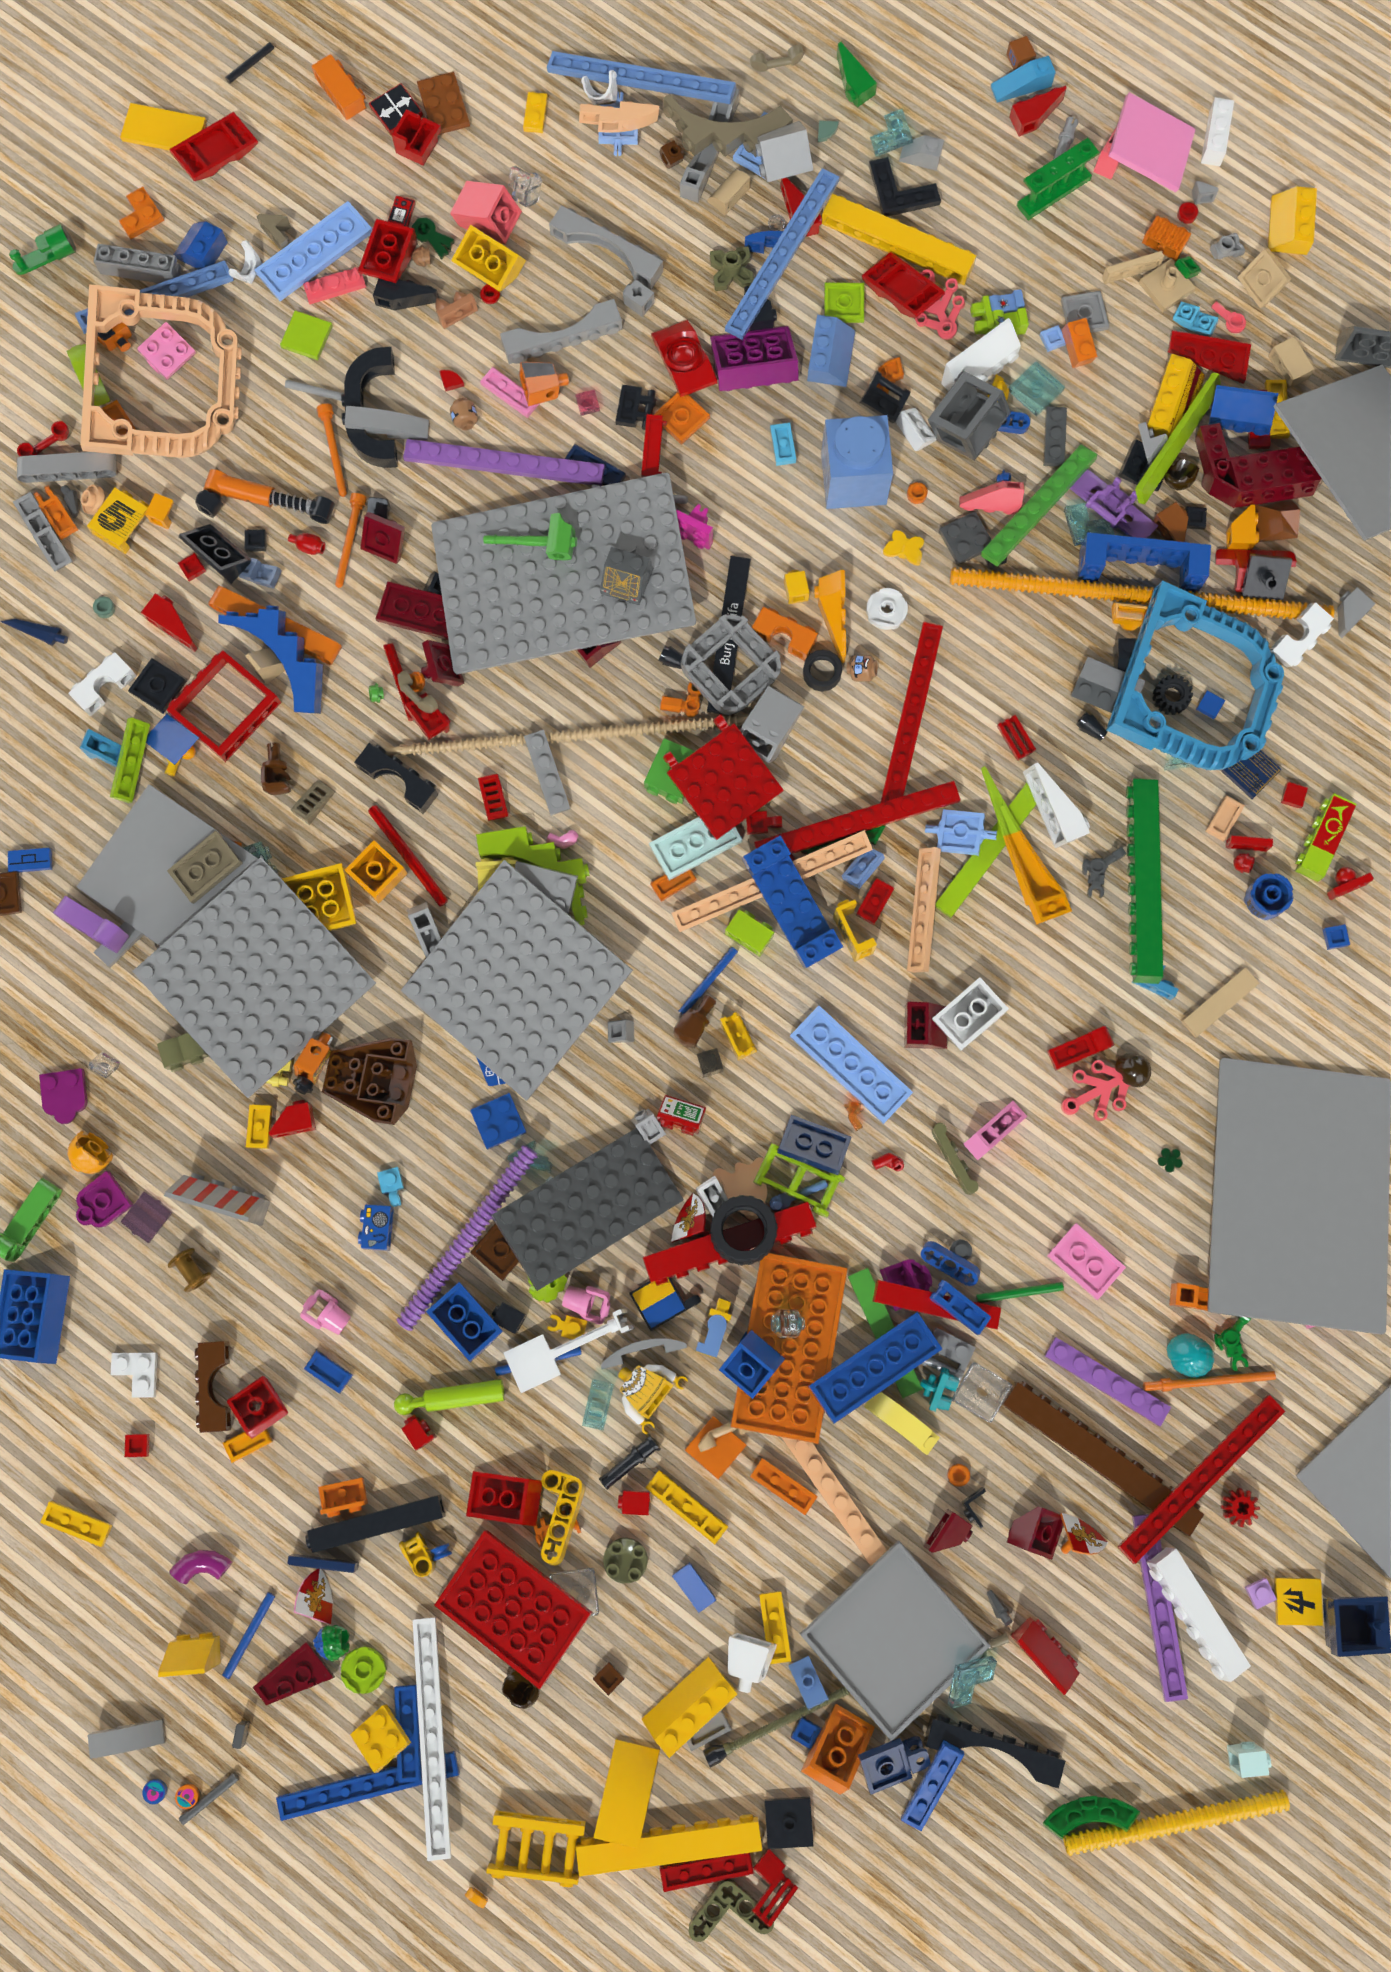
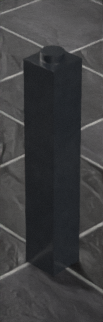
M441 1494L310 1529L307 1531L308 1535L305 1536L306 1545L314 1553L444 1518L446 1515Z

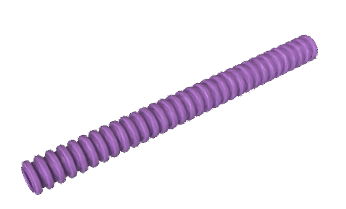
M522 1145V1150L517 1152L518 1156H514V1161L509 1163V1168L506 1167V1172L501 1174L502 1178L497 1180L498 1183L493 1185L494 1189L490 1190V1194L485 1196L486 1200L481 1202L482 1206L477 1207L478 1211L473 1213L474 1217L469 1218L470 1222L465 1224L466 1228L461 1229L462 1233L457 1235L458 1239H454V1244L450 1245V1250L446 1251V1255L441 1257L442 1261L437 1263V1268H433L434 1272L429 1274V1279H425L426 1283L421 1285V1290H417V1295L412 1297L413 1301L410 1300L409 1306L404 1308L406 1311L401 1312V1317L396 1319L401 1327L412 1331L414 1329L413 1325H417V1320L422 1318L421 1314H425V1309L430 1307L429 1303H433V1298L438 1296L437 1292H441V1287L446 1285L445 1281L450 1279L449 1276L454 1274L453 1270H456L458 1268L457 1265L462 1263L461 1259L466 1257L465 1253L470 1252L469 1248L474 1246L473 1242L478 1241L477 1237L482 1235L481 1231H485V1226L490 1224L489 1220L493 1219L491 1215L497 1212L498 1208L502 1207V1202H506L505 1198L510 1196V1191H514L513 1187L518 1185V1180H522L521 1176L525 1175L526 1169L529 1170V1165L534 1163L533 1159L538 1158L537 1153L531 1148Z

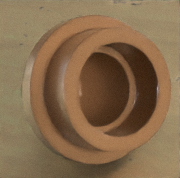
M421 246L415 249L412 259L416 265L422 267L431 265L429 248Z

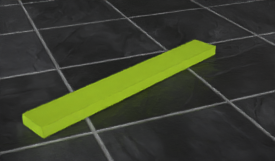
M1218 373L1210 375L1136 486L1135 491L1138 503L1146 504L1213 403L1216 385H1221Z
M1028 783L1024 785L1008 807L1019 827L1036 806ZM998 821L990 830L997 831L996 840H983L979 856L972 855L936 902L935 908L949 918H952L1006 846Z

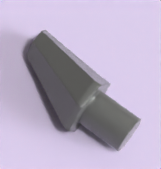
M64 485L60 490L65 495L64 501L72 517L76 518L79 514L77 492L70 490L67 485Z
M989 1590L987 1596L996 1618L1001 1619L1005 1626L1010 1625L1012 1619L1008 1614V1608L992 1590Z

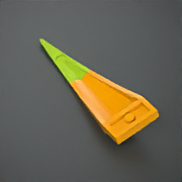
M985 766L982 767L981 771L1026 906L1029 905L1036 925L1072 912L1064 890L1051 875L1025 837Z

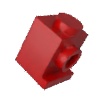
M415 1414L405 1420V1426L401 1428L415 1451L421 1449L437 1437L435 1433L429 1434L431 1429L424 1419L420 1420Z

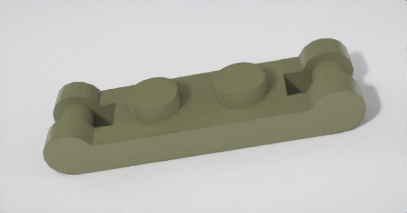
M937 1123L932 1128V1135L964 1193L967 1195L974 1194L978 1190V1183L971 1180L968 1176V1166L964 1160L960 1161L956 1154L958 1149L953 1141L950 1142L947 1138L945 1124Z

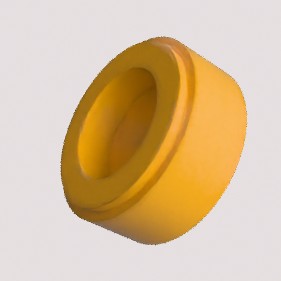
M469 1887L465 1894L471 1902L484 1909L488 1902V1898L473 1887Z

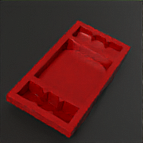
M232 112L169 150L193 181H198L214 176L224 165L243 158L258 144V140L239 117Z
M892 252L888 253L862 275L864 282L878 297L889 300L901 314L915 319L945 295L943 289Z
M688 320L651 333L653 342L680 397L717 384V378L709 358L703 351L696 331Z

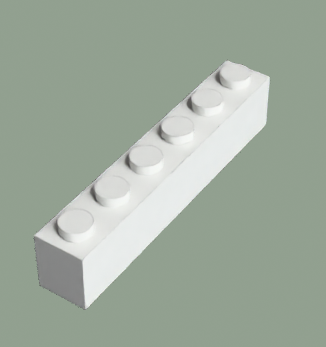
M1166 1547L1147 1562L1150 1568V1575L1163 1588L1162 1593L1164 1597L1171 1601L1175 1607L1174 1612L1176 1616L1187 1626L1186 1631L1188 1635L1199 1645V1652L1211 1664V1671L1219 1680L1232 1682L1251 1665L1178 1550Z

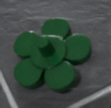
M1164 1148L1161 1151L1163 1157L1157 1160L1158 1165L1165 1166V1171L1168 1173L1173 1172L1174 1167L1180 1168L1183 1165L1181 1159H1176L1181 1155L1177 1149L1170 1152L1168 1148Z

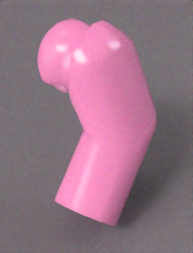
M574 830L568 831V833L561 837L549 833L546 842H554L556 847L566 849L577 842L578 834Z

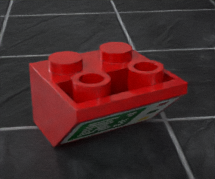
M665 1095L657 1115V1120L663 1128L673 1130V1127L681 1129V1133L693 1136L694 1133L699 1134L706 1107Z

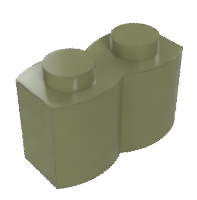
M189 1033L157 1044L165 1069L171 1070V1072L184 1069V1065L188 1063L192 1065L204 1062V1058L209 1056Z

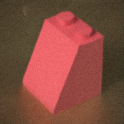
M466 181L450 214L460 227L468 230L469 226L472 225L497 242L506 244L522 211L504 185Z

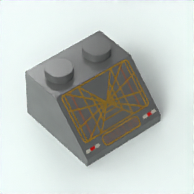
M611 547L603 568L600 593L640 605L653 571L651 559Z

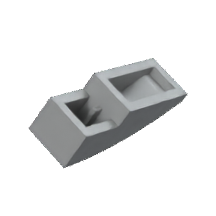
M163 1719L118 1726L113 1729L95 1731L87 1735L90 1759L165 1743Z

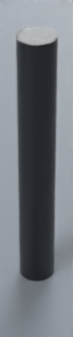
M267 43L225 77L226 81L231 84L274 50L272 43Z

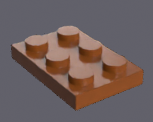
M454 72L417 81L427 119L441 126L439 135L470 127Z

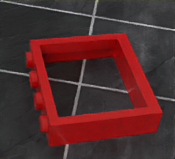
M222 650L213 656L211 663L206 668L198 672L197 678L192 683L184 687L181 695L169 703L166 710L171 717L199 737V741L226 763L281 704V701L277 695ZM226 664H229L266 697L218 747L180 713Z

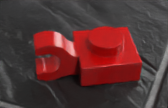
M767 811L755 812L746 819L747 835L768 833V827L782 828V816L767 817Z

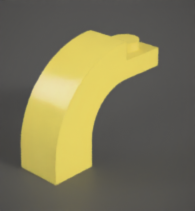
M882 1392L868 1400L864 1406L926 1455L929 1454L940 1438L919 1419Z

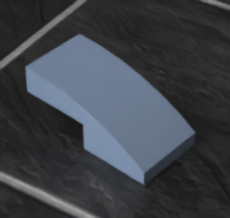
M250 558L251 563L238 577L274 589L282 570L276 566L263 564L258 559Z

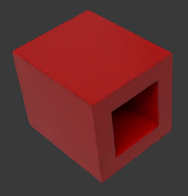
M623 1490V1495L618 1496V1509H622V1514L649 1515L650 1491Z

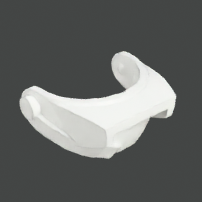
M614 70L609 71V87L605 94L596 92L592 88L587 76L582 77L581 82L584 91L593 105L617 100V74Z
M244 240L241 243L245 251L243 269L238 273L235 269L230 268L228 272L231 277L252 284L256 276L255 269L261 265V260L250 245V242Z

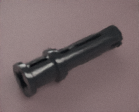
M648 1434L642 1443L637 1447H632L630 1454L600 1477V1482L608 1490L639 1463L644 1464L646 1458L655 1451H660V1446Z

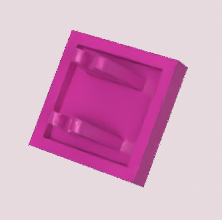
M698 504L689 515L676 509L681 539H688L696 547L709 550L713 544V527L707 525L708 508H704L701 512V505Z

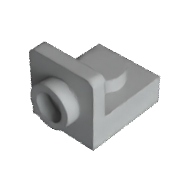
M650 1109L637 1112L634 1118L631 1119L643 1139L647 1140L650 1145L666 1135Z

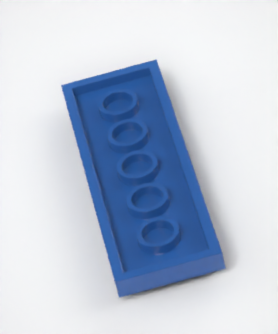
M916 1312L808 1387L831 1422L835 1424L941 1351L942 1347L919 1313Z

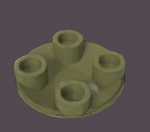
M619 1538L613 1541L604 1553V1569L607 1575L618 1583L636 1582L646 1571L648 1564L647 1552L637 1540Z

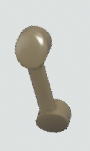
M795 45L788 49V57L766 61L763 53H756L751 56L750 63L753 69L764 72L775 67L790 64L792 66L796 65L803 58L804 52L802 46Z
M405 670L397 675L401 691L419 709L426 713H432L439 708L431 695H427L422 699L410 687L413 685V680Z

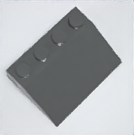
M1356 326L1343 328L1337 338L1335 360L1371 366L1383 364L1385 368H1391V332Z

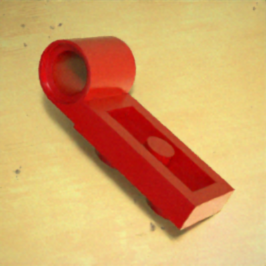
M1105 1025L1088 1034L1049 1049L1047 1053L1056 1071L1111 1048L1115 1044Z

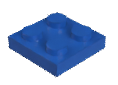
M510 1093L470 1110L487 1150L527 1133Z

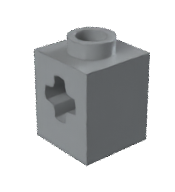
M636 279L632 284H628L623 291L624 304L641 317L655 303L654 292Z

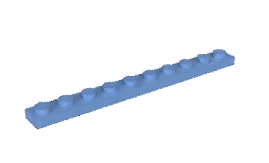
M552 51L546 67L548 73L576 78L587 76L589 80L609 83V71L614 70L617 74V85L731 104L736 91V83L731 81Z
M823 168L821 169L726 324V332L743 340L837 186L839 176Z

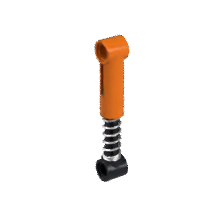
M215 469L209 470L203 490L205 489L210 493L213 491L221 497L227 496L266 507H272V505L276 507L279 505L281 508L286 507L288 510L293 509L295 512L298 510L301 513L306 512L312 520L321 524H329L335 503L326 497L317 496L313 500H309V498L305 500L303 497L297 498L296 495L289 496V493L285 495L282 491L277 493L274 487L231 477Z

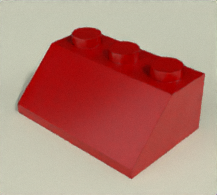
M1029 1617L1010 1636L1055 1688L1065 1695L1080 1674L1075 1668L1078 1664L1069 1654L1065 1656L1060 1651L1062 1645L1054 1636L1050 1639L1046 1635L1045 1631L1047 1628L1039 1619L1034 1621Z

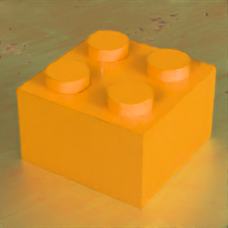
M375 840L345 869L347 875L378 904L408 874L405 868Z

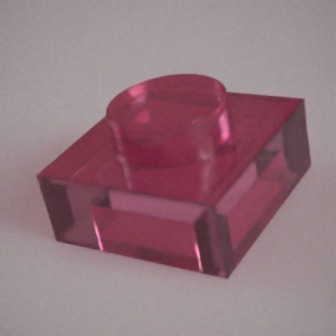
M595 390L575 394L581 416L600 411Z

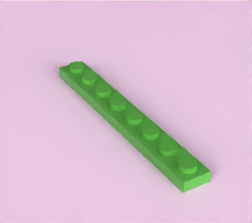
M1080 445L983 549L981 557L998 567L1096 461L1097 454Z

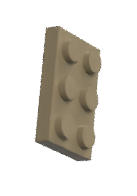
M215 830L168 869L167 872L189 901L194 904L243 863L222 835Z

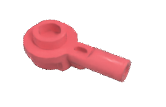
M1217 301L1212 305L1211 308L1226 320L1225 325L1229 332L1236 334L1245 329L1246 320L1242 314L1231 313Z

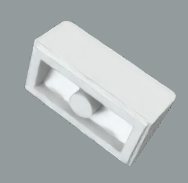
M916 408L901 411L896 424L914 451H919L937 440Z

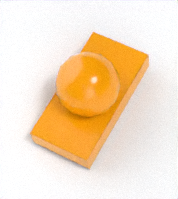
M1114 602L1111 607L1112 623L1120 624L1126 631H1134L1138 626L1141 627L1148 606Z

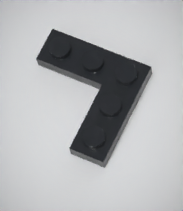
M888 157L869 161V169L882 215L888 217L940 205L941 199L936 183L898 191Z

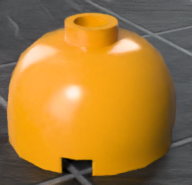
M80 1131L71 1140L68 1147L67 1155L71 1166L77 1172L86 1174L98 1173L112 1161L113 1154L109 1155L105 1150L109 1147L101 1138L89 1132L88 1135L83 1134L84 1131Z

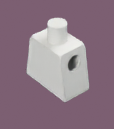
M740 1633L729 1637L728 1674L739 1678L737 1690L749 1693L751 1692L752 1682L759 1683L765 1679L777 1644Z

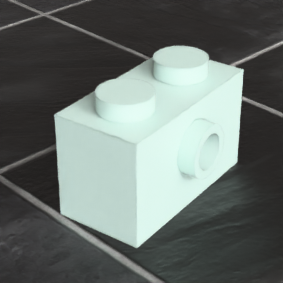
M1248 1741L1241 1744L1227 1745L1230 1769L1241 1778L1269 1775V1768H1271L1270 1755L1266 1753V1750L1255 1744V1742Z

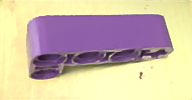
M64 896L53 911L54 915L115 953L119 952L129 938V935L117 925L101 918L67 896Z

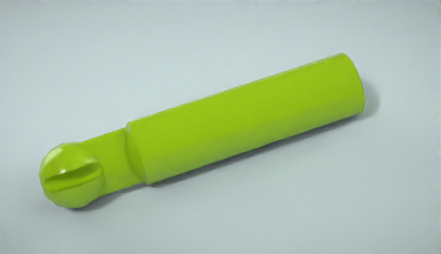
M502 1379L425 1390L422 1397L413 1398L410 1394L403 1393L395 1399L394 1409L400 1415H408L415 1408L424 1407L427 1412L505 1401L504 1385Z

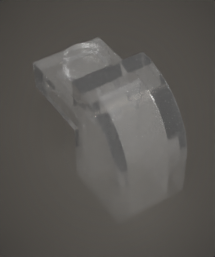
M517 166L510 167L508 186L513 189L512 198L514 201L524 207L536 204L540 196L541 177L536 172L529 174Z

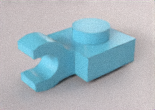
M395 1167L378 1172L377 1175L382 1194L389 1193L391 1206L402 1205L398 1190L404 1189L399 1168Z

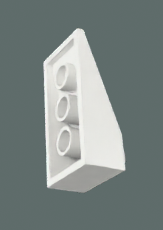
M1035 763L1023 771L1055 848L1090 833L1088 820L1083 817L1078 808L1039 763Z

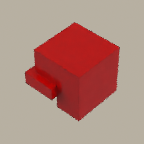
M406 109L391 134L396 154L424 166L438 142L437 137L441 132V126L424 117L421 120L420 115Z

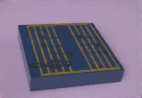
M1260 750L1249 759L1240 760L1235 765L1223 769L1221 772L1249 798L1253 799L1282 769Z

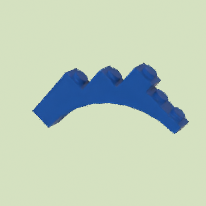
M266 605V609H259L258 614L246 613V616H239L238 612L227 611L226 615L218 616L219 624L235 626L246 630L261 639L274 651L283 664L290 680L294 712L321 714L323 664L316 663V659L304 658V638L298 637L296 632H285V611L279 610V606Z

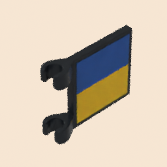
M674 1277L669 1278L668 1283L656 1286V1283L651 1284L649 1281L629 1293L650 1331L701 1302L700 1297L694 1295L683 1301L672 1281Z

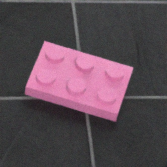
M1077 1223L1070 1228L1047 1255L1049 1259L1095 1300H1098L1126 1268Z

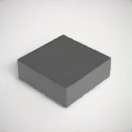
M242 1720L236 1725L232 1743L233 1748L241 1749L245 1746L250 1725L249 1721Z

